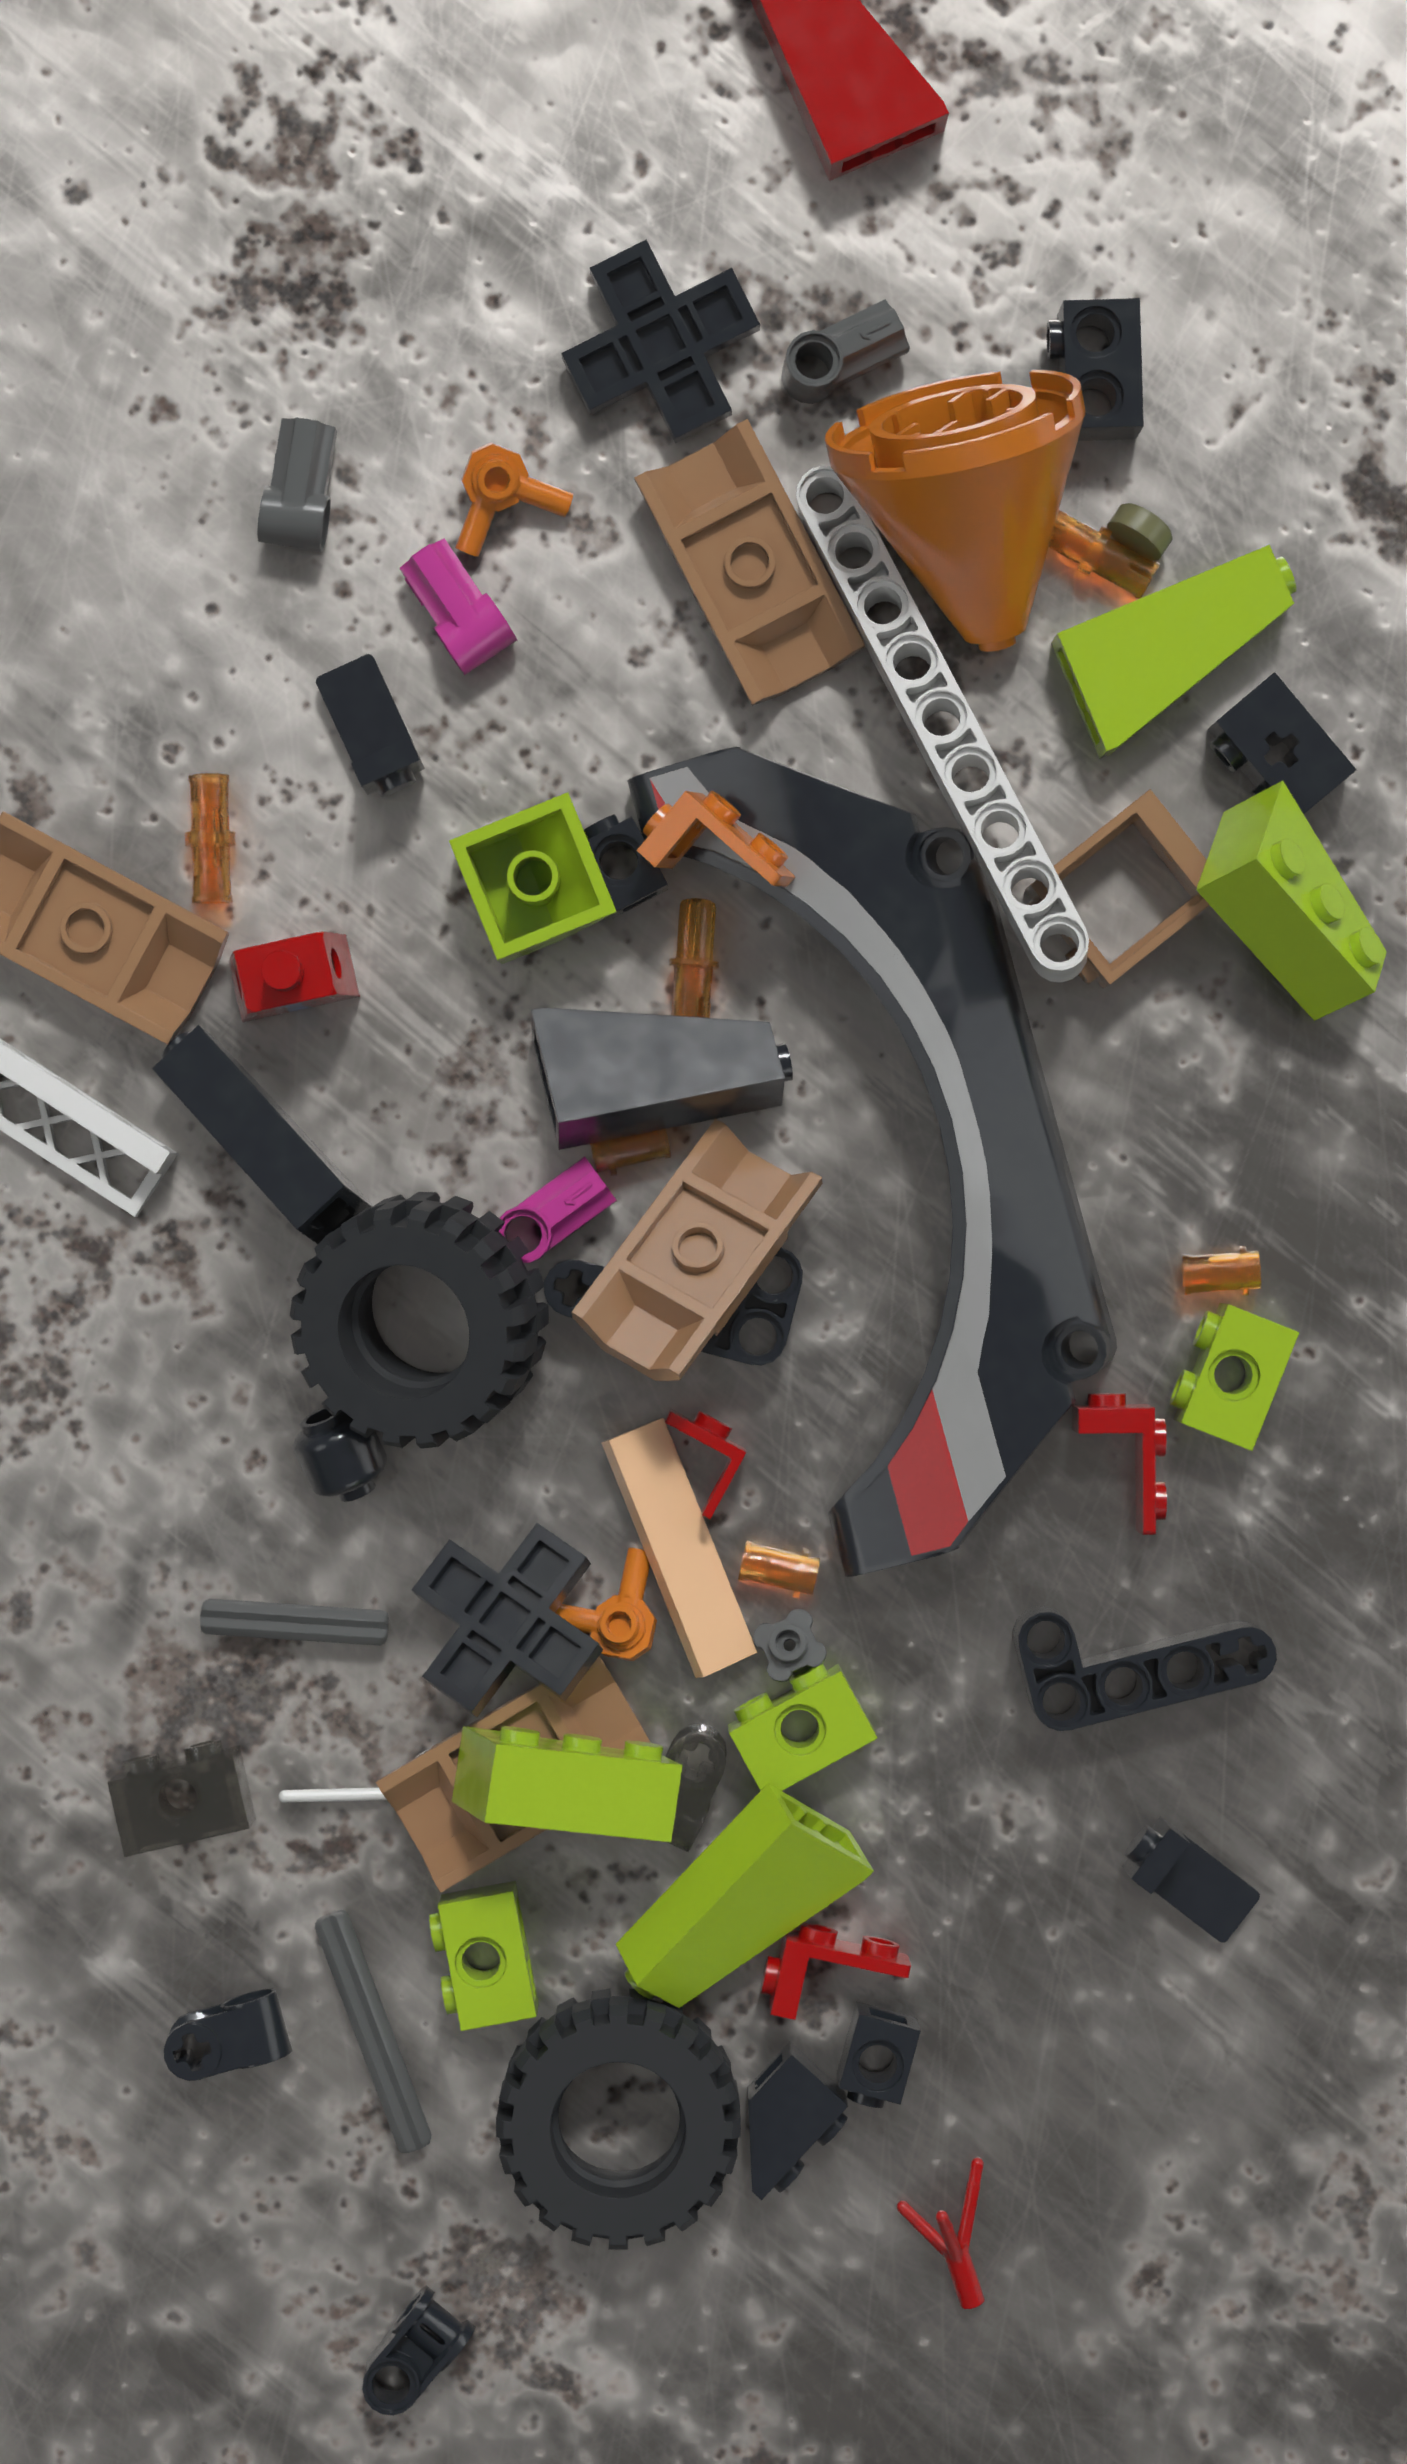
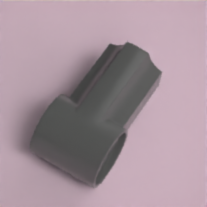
M885 299L821 331L811 330L801 333L792 340L786 352L781 376L784 389L792 398L801 403L814 404L825 400L832 394L835 388L907 354L910 346L905 335L904 326L895 309ZM814 356L825 363L829 373L822 378L810 379L798 371L795 362L802 357Z
M298 417L291 419L282 418L271 486H265L260 504L257 528L258 542L317 552L323 551L330 520L331 498L327 495L337 436L336 427L311 419Z

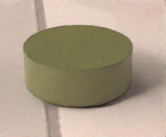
M1126 503L1119 505L1107 523L1108 532L1120 545L1147 560H1160L1173 540L1171 530L1158 516L1136 504Z

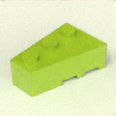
M1284 781L1224 811L1196 889L1197 892L1314 1021L1374 993L1387 951Z
M463 1726L452 1802L484 1823L671 1842L683 1765L663 1756V1746L648 1742L627 1740L623 1750L601 1746L602 1739L587 1735L566 1733L563 1735L562 1741L540 1737V1732L526 1728L503 1726L501 1731Z

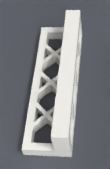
M0 1038V1073L10 1079L0 1082V1090L17 1086L23 1087L37 1096L41 1119L16 1124L5 1117L0 1095V1130L132 1216L138 1217L178 1153ZM48 1104L63 1114L51 1117ZM74 1120L88 1129L91 1134L94 1154L69 1158L59 1152L53 1124ZM43 1127L46 1143L27 1130ZM101 1138L117 1149L104 1151ZM128 1155L150 1170L132 1198L111 1185L106 1164L107 1158ZM96 1161L100 1177L79 1164Z

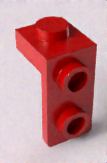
M1088 1393V1405H1072V1430L1078 1434L1135 1433L1136 1531L1142 1535H1156V1520H1166L1167 1515L1165 1482H1156V1457H1165L1167 1434L1165 1419H1155V1407L1148 1404L1126 1405V1393Z
M802 1923L799 1931L792 1930L783 1936L778 1958L767 1956L760 1994L770 1995V2015L796 2020L809 1958L909 1978L911 1969L909 1956L899 1953L900 1945L891 1940L863 1936L862 1943L857 1944L837 1939L838 1931L830 1927L813 1923Z

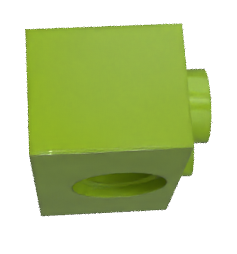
M1219 1303L1216 1313L1207 1310L1200 1321L1193 1341V1346L1201 1349L1192 1372L1182 1370L1171 1394L1169 1404L1177 1407L1173 1420L1253 1451L1300 1332L1230 1304ZM1236 1356L1244 1365L1245 1378L1236 1390L1224 1392L1216 1384L1214 1377L1215 1369L1222 1359Z
M824 1664L815 1668L810 1667L805 1672L799 1673L789 1680L793 1687L790 1691L773 1700H770L767 1693L760 1694L733 1711L737 1720L728 1724L729 1734L760 1791L768 1783L783 1791L878 1739L871 1722L839 1664L826 1670ZM805 1710L814 1715L817 1719V1728L810 1738L804 1741H793L782 1733V1721L790 1712Z
M516 1880L441 1894L438 1903L439 1913L429 1914V1922L435 1952L446 1951L450 1975L441 1977L442 1995L447 2015L458 2013L461 2031L537 2017L539 2002ZM477 1942L488 1943L498 1951L500 1962L490 1970L475 1969L468 1963L465 1957V1950Z

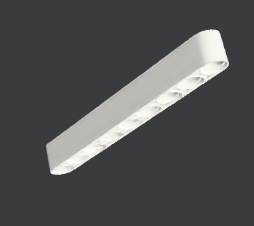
M822 465L812 468L799 481L796 499L801 522L958 825L968 839L982 871L1033 968L1041 977L1049 981L1064 982L1073 979L1081 973L1087 962L1089 945L1087 930L872 520L831 466ZM825 492L834 493L843 500L837 510L828 514L818 513L809 506L817 495ZM852 547H862L872 555L866 565L857 569L846 568L839 563L838 558L842 552ZM882 601L891 602L901 610L898 618L888 624H877L871 621L866 614L870 607ZM910 656L920 657L930 665L927 674L915 680L904 679L898 675L895 668L901 660ZM939 711L955 715L960 722L956 730L944 736L928 732L924 727V723L930 715ZM969 766L978 767L987 774L989 780L980 790L966 792L954 784L953 778L956 773L962 768ZM1003 822L1013 826L1018 833V837L1009 847L1002 849L994 848L988 845L982 838L984 830L993 823ZM1034 878L1045 885L1048 894L1038 904L1024 905L1014 898L1011 890L1020 880ZM1063 934L1072 938L1078 950L1071 959L1064 962H1054L1043 954L1041 945L1049 936Z

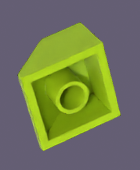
M568 792L449 840L496 959L501 964L559 942L617 913Z

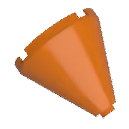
M1032 370L1029 372L1032 387L1003 384L1000 371L964 376L923 385L893 394L857 409L860 427L845 435L842 422H836L825 435L827 453L833 471L967 643L978 644L981 651L991 652L1011 647L1016 643L1015 636L1024 632L1028 624L1086 412L1080 381L1066 373Z

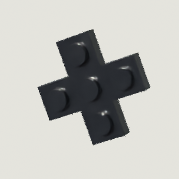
M647 239L590 267V275L616 326L561 353L562 360L589 414L592 415L647 387L675 444L731 416L732 409L706 357L760 331V323L733 269L730 268L675 296Z
M536 1523L500 1573H497L449 1539L412 1588L413 1593L418 1598L459 1626L422 1677L427 1683L476 1718L515 1666L566 1701L603 1651L598 1642L555 1613L591 1565L588 1558L538 1523Z

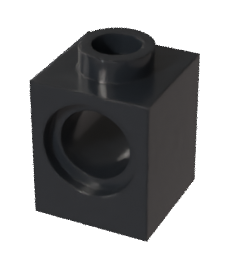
M613 814L584 829L617 913L611 915L612 919L668 890V883L660 868H655L636 851L645 840L632 816L619 823L616 815ZM612 847H627L635 853L638 859L636 870L625 879L610 878L601 869V859L605 852Z
M856 2001L836 2074L839 2088L848 2090V2099L873 2108H883L885 2101L901 2105L921 2032L918 2019ZM874 2045L885 2046L894 2053L891 2065L880 2072H870L859 2064L861 2054L867 2048Z

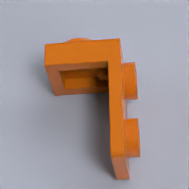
M685 791L673 807L669 803L662 806L645 825L643 833L648 837L636 850L655 868L673 869L704 830L708 828L771 885L787 887L795 878V875L783 865L788 859L787 854L761 833H758L753 839L735 823L741 816L739 811L714 791H710L707 796L703 793Z

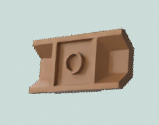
M748 419L736 424L714 443L667 467L646 471L634 477L664 536L669 550L752 706L779 697L820 676L865 647L854 622Z
M2 811L0 815V955L168 1045L190 1019L219 965L229 932Z
M715 1118L571 1312L572 1318L603 1351L655 1381L681 1380L713 1334L717 1336L788 1239L789 1229L823 1184L822 1177L813 1172L793 1175L749 1152L730 1128Z
M600 1655L566 1701L538 1683L468 1725L469 1727L501 1731L503 1726L526 1728L540 1732V1737L562 1741L563 1735L566 1733L587 1735L602 1739L601 1746L623 1750L627 1740L651 1743ZM462 1729L376 1781L381 1793L394 1808L421 1853L440 1893L547 1830L484 1823L452 1802Z

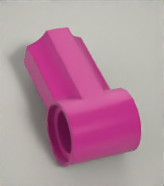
M445 538L422 548L400 567L405 581L437 625L433 628L464 675L517 641L515 634L487 593L481 594Z
M584 1156L517 1206L506 1211L500 1217L505 1223L499 1232L507 1239V1228L514 1219L520 1216L533 1218L542 1230V1239L534 1251L521 1257L523 1263H530L542 1258L549 1250L613 1205L617 1200Z

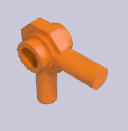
M489 443L473 450L470 453L461 478L472 503L455 548L479 557L495 512L519 503V500L565 518L572 503L573 493L529 477L523 460L517 452L494 443Z
M628 1548L618 1595H613L597 1606L596 1610L561 1604L555 1612L598 1642L603 1649L602 1654L604 1656L635 1661L651 1650L657 1619L646 1602L643 1601L650 1569V1563L645 1551L637 1548Z

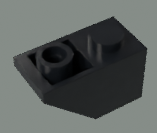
M791 2041L747 2087L752 2192L761 2201L773 2188L781 2193L790 2186L805 2165L800 2158L816 2141L822 2146L830 2142L841 2130L848 2118L843 2113L848 2107L846 2092L840 2089L828 2075Z

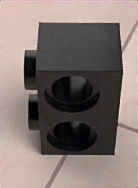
M1140 298L1063 300L1057 314V320H1048L1047 357L1048 359H1058L1059 372L1077 378L1080 381L1082 391L1086 389L1100 390L1108 397L1111 404V411L1105 415L1093 416L1085 412L1078 441L1137 439L1144 427ZM1084 326H1096L1107 335L1109 347L1100 352L1088 351L1078 342L1076 331Z

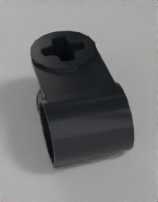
M274 1988L252 1991L229 1999L224 2003L188 2012L180 2016L172 2025L164 2046V2061L168 2069L178 2078L196 2081L239 2068L245 2069L261 2066L289 2055L292 2052L276 1990ZM194 2033L198 2043L209 2042L206 2045L203 2057L196 2058L192 2049L181 2050L187 2034Z
M427 2285L408 2303L393 2324L391 2330L372 2351L366 2362L362 2386L364 2398L373 2410L382 2415L394 2416L404 2413L413 2406L439 2372L445 2370L457 2357L475 2331L476 2326L470 2321L466 2320L461 2323L433 2300L435 2292ZM397 2366L406 2372L410 2381L402 2389L392 2391L381 2387L376 2381L375 2375L384 2367Z

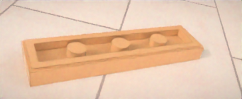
M664 1418L656 1419L602 1442L601 1444L695 1678L708 1676L758 1653Z

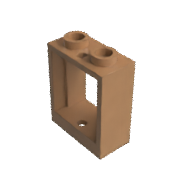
M1151 789L1053 867L1062 881L1133 824L1191 896V899L1110 963L1089 938L1087 962L1081 973L1078 974L1088 985L1096 979L1102 988L1109 986L1209 906L1196 890L1207 859ZM1036 879L1025 889V892L1032 899L1026 905L1038 904L1045 899L1048 891L1041 881ZM1060 934L1072 949L1065 954V958L1069 960L1075 956L1078 950L1077 945L1072 938Z

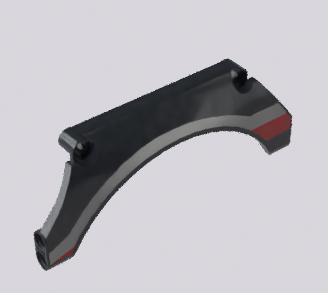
M741 747L714 751L632 777L627 782L644 840L648 837L643 833L645 825L662 806L669 803L673 807L685 791L703 793L705 796L710 791H714L739 811L741 816L735 823L753 839L758 833H761L787 854L788 859L783 865L795 875V878L787 887L771 885L708 828L704 830L683 857L710 864L756 886L796 912L829 940L872 987L899 1027L922 1073L939 1122L949 1171L953 1222L950 1277L940 1328L925 1373L901 1422L875 1461L828 1512L845 1577L867 1574L954 1551L960 1548V1545L1013 1477L1075 1403L1076 1399L1071 1382L1086 1379L1104 1369L1113 1360L1117 1349L1116 1336L994 892L974 855L968 839L961 829L942 827L920 833L916 814L827 782L748 750L741 749ZM954 839L962 849L963 859L960 867L948 875L939 868L936 861V853L944 841ZM1075 1331L1089 1333L1095 1339L1098 1345V1355L1093 1363H1083L1072 1355L1069 1341Z

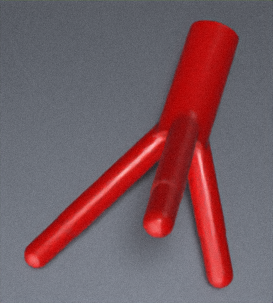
M978 2157L974 2158L971 2162L958 2236H956L946 2211L940 2210L936 2213V2221L941 2232L940 2235L906 2201H899L897 2203L898 2212L945 2258L962 2309L976 2308L985 2301L969 2253L984 2166L983 2160Z

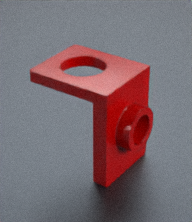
M670 1409L665 1418L666 1424L729 1457L725 1468L701 1510L702 1516L711 1519L746 1454V1449L727 1439L732 1428L701 1411L697 1413L693 1421Z

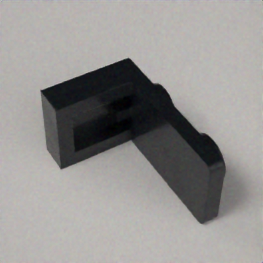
M366 654L318 676L316 685L350 756L351 765L360 785L367 795L379 791L381 797H384L415 783L416 779L413 774L424 770L425 767L374 657L371 654Z
M1161 1816L1152 1828L1149 1825L1143 1827L1131 1841L1125 1852V1856L1128 1859L1122 1867L1134 1882L1150 1894L1153 1892L1158 1894L1221 1943L1228 1941L1260 1899V1894L1254 1887Z

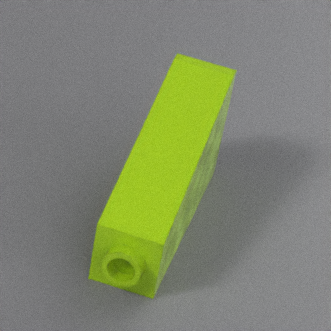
M1270 544L1056 634L1051 642L1099 759L1115 752L1280 618L1294 604L1291 594L1295 593L1297 588L1293 573L1284 557L1275 558Z
M768 1783L615 1944L628 1968L625 1971V1977L629 1984L643 1997L652 1999L654 1996H657L680 2008L865 1881L874 1870L848 1829Z

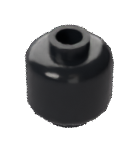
M323 1407L309 1414L301 1421L300 1427L302 1431L295 1438L293 1444L294 1452L310 1487L316 1494L328 1497L339 1495L342 1502L357 1500L370 1493L376 1487L373 1479L383 1471L387 1461L386 1453L376 1431L365 1438L350 1429L353 1419L342 1411L334 1417Z

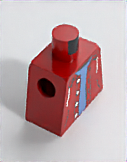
M326 931L310 933L235 950L229 958L243 1023L360 997L346 934ZM331 956H332V959H333V962H334L335 971H334V968H333Z

